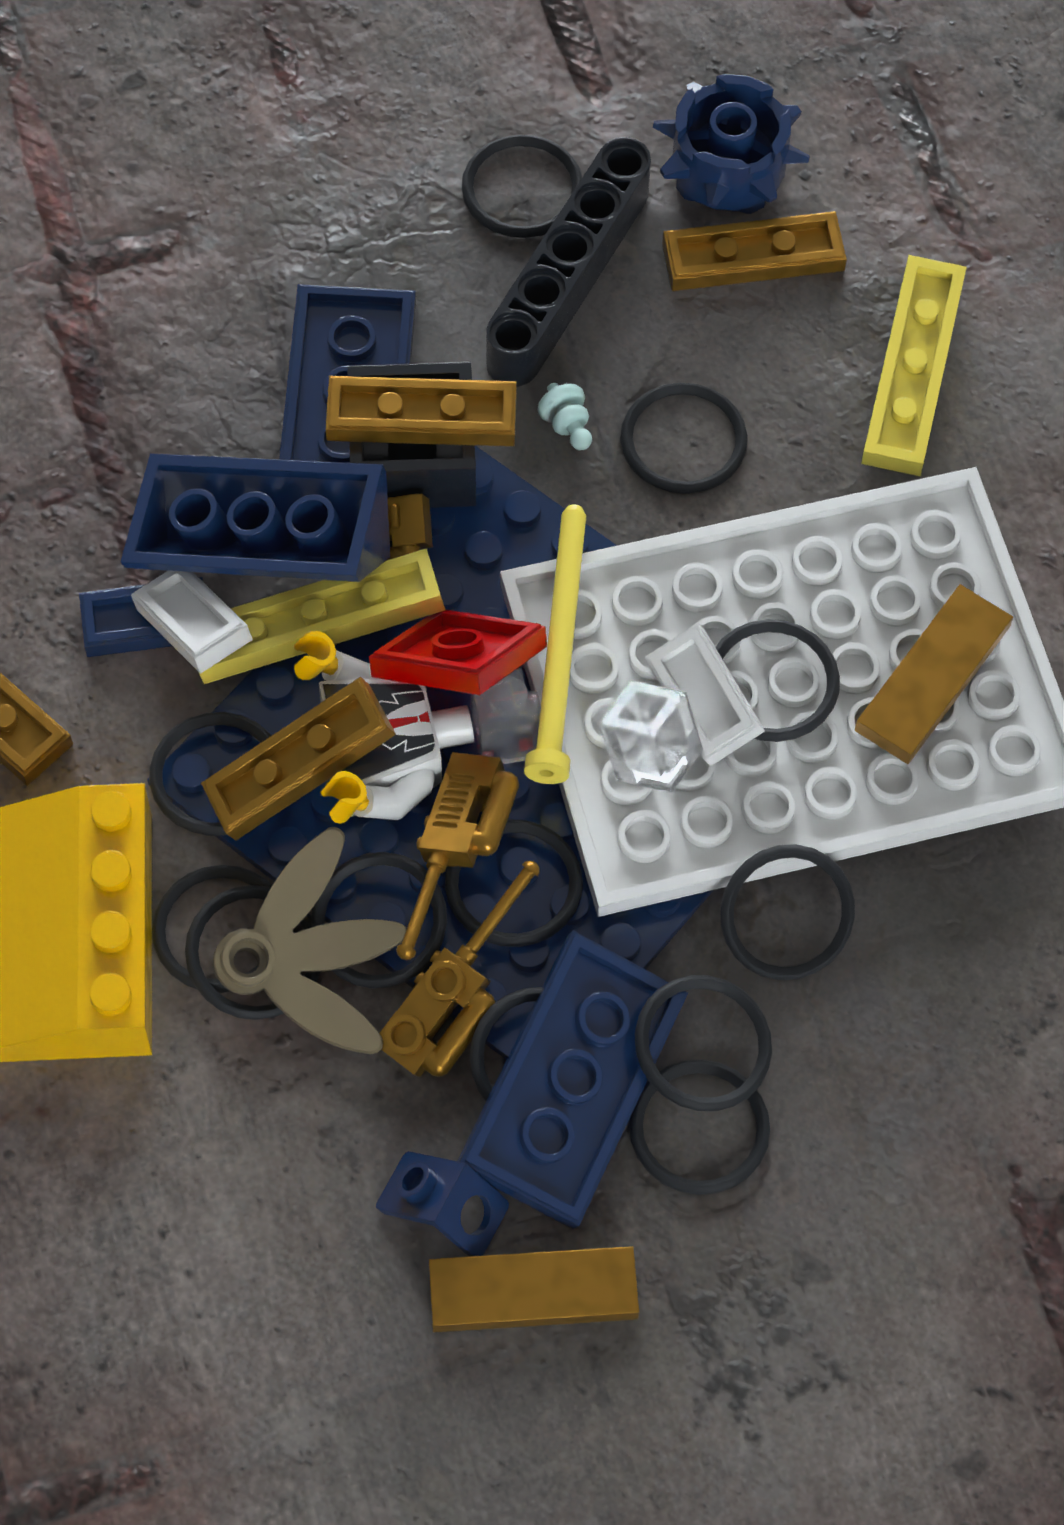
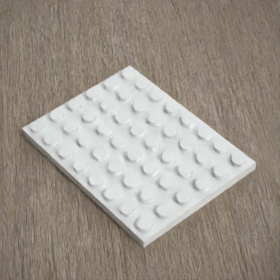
M977 467L582 554L562 752L569 756L571 763L569 778L559 783L598 917L724 888L728 885L735 871L747 859L762 850L777 845L797 844L811 847L828 855L833 861H839L1064 808V700ZM557 559L500 571V586L510 619L538 623L541 626H545L548 644ZM959 584L1012 615L1013 620L1008 631L911 762L906 764L855 732L856 722ZM765 619L785 620L801 625L816 634L830 649L836 660L840 675L839 695L834 709L826 720L812 732L797 739L781 742L752 739L712 766L703 759L645 659V656L696 623H699L705 629L715 647L723 637L735 628L749 622ZM772 632L754 634L735 644L723 658L725 665L763 728L779 729L803 722L815 713L823 701L827 686L824 665L818 655L806 643L796 637ZM547 647L524 663L539 718ZM782 858L764 864L755 870L745 882L817 865L808 860Z

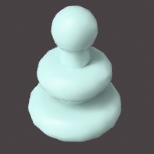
M551 383L547 387L548 392L543 395L538 404L537 411L540 418L552 423L556 433L565 436L571 435L570 443L575 449L586 450L592 443V435L587 429L583 428L589 418L587 409L583 407L585 400L583 389L576 384L558 386L557 383Z

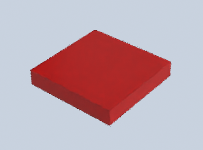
M452 610L441 611L428 615L369 656L371 677L481 695L547 647L546 627L538 623Z

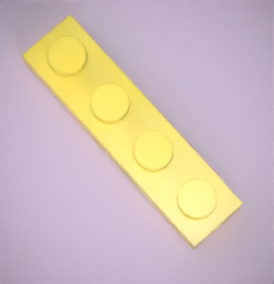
M908 255L861 464L921 477L966 266Z
M427 548L383 562L360 582L321 580L231 608L248 625L253 640L201 673L200 677L203 683L207 684L305 654L302 651L295 650L294 644L310 631L325 633L334 644L445 611Z

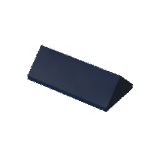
M150 453L120 562L124 568L360 582L391 557L386 470L383 464Z

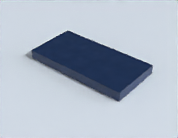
M297 285L279 460L350 463L349 442L327 441L326 439L329 376H348L347 366L411 364L416 291Z
M573 930L567 936L547 976L542 992L535 1001L458 1158V1162L468 1164L496 1189L571 1229L578 1227L648 1080L640 1067L635 1048V1030L638 1016L646 1001L660 987L669 982ZM686 991L679 992L668 998L658 1008L651 1021L648 1034L649 1050L654 1064L688 995Z

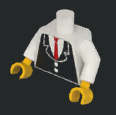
M310 631L294 644L295 650L309 655L304 656L294 665L297 677L302 680H311L322 672V677L326 680L319 682L321 702L361 677L371 686L396 733L395 736L342 771L337 772L320 792L321 796H332L339 799L329 812L331 819L339 824L346 822L352 816L389 820L402 819L431 793L433 787L442 782L440 749L474 743L473 727L468 706L464 705L431 712L425 686L371 677L370 663L337 651L331 638L320 631Z

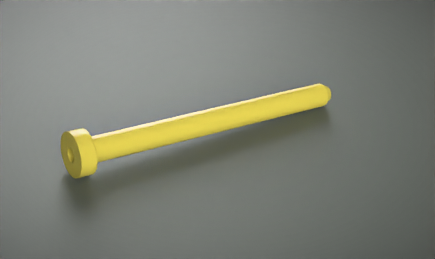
M579 505L567 506L561 515L537 746L535 750L528 752L525 757V776L543 784L562 783L569 778L571 760L568 755L562 752L586 525V514Z

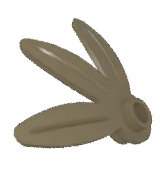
M330 827L307 843L281 871L259 910L254 928L237 929L222 938L214 952L213 968L220 983L234 993L249 995L264 990L271 1001L285 1015L311 1035L342 1049L375 1054L382 1049L384 1044L382 1036L375 1027L339 995L300 974L301 972L342 969L376 958L402 943L407 930L402 923L395 921L360 919L328 923L293 933V929L311 911L323 894L340 859L345 835L341 829ZM246 951L253 954L257 960L256 971L249 974L238 971L234 965V956L237 953Z

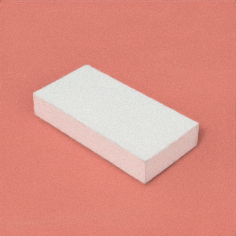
M167 571L131 594L137 611L200 674L253 640L248 625L193 572Z
M696 623L645 656L647 663L703 759L710 766L765 732L705 629L699 623Z

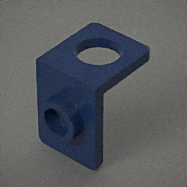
M408 1151L398 1163L376 1203V1208L385 1215L433 1225L466 1255L471 1257L484 1255L509 1208V1202L468 1164ZM478 1195L484 1205V1217L479 1228L473 1233L467 1234L461 1225V1211L465 1202L470 1197Z

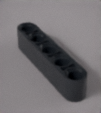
M618 137L608 141L600 149L490 319L486 329L487 371L494 381H517L516 387H520L530 383L536 377L646 204L649 194L651 156L645 144L639 140L630 137ZM563 260H573L575 262H566ZM535 303H545L549 305L539 306L535 305ZM514 346L521 348V349H519V350H509V349H505V348H507V347H514Z

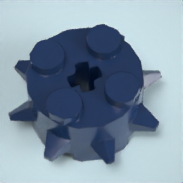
M747 75L716 76V83L708 86H702L695 82L687 84L686 93L676 108V119L656 120L653 123L654 129L674 139L673 154L662 166L660 173L664 179L677 180L676 188L686 200L696 201L716 210H732L752 214L764 208L766 201L770 203L777 199L776 191L785 177L786 164L809 162L810 156L789 144L791 126L800 117L802 111L797 105H782L773 97L774 89L769 84Z

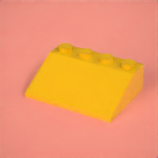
M145 783L77 786L0 807V1062L152 1055V814Z

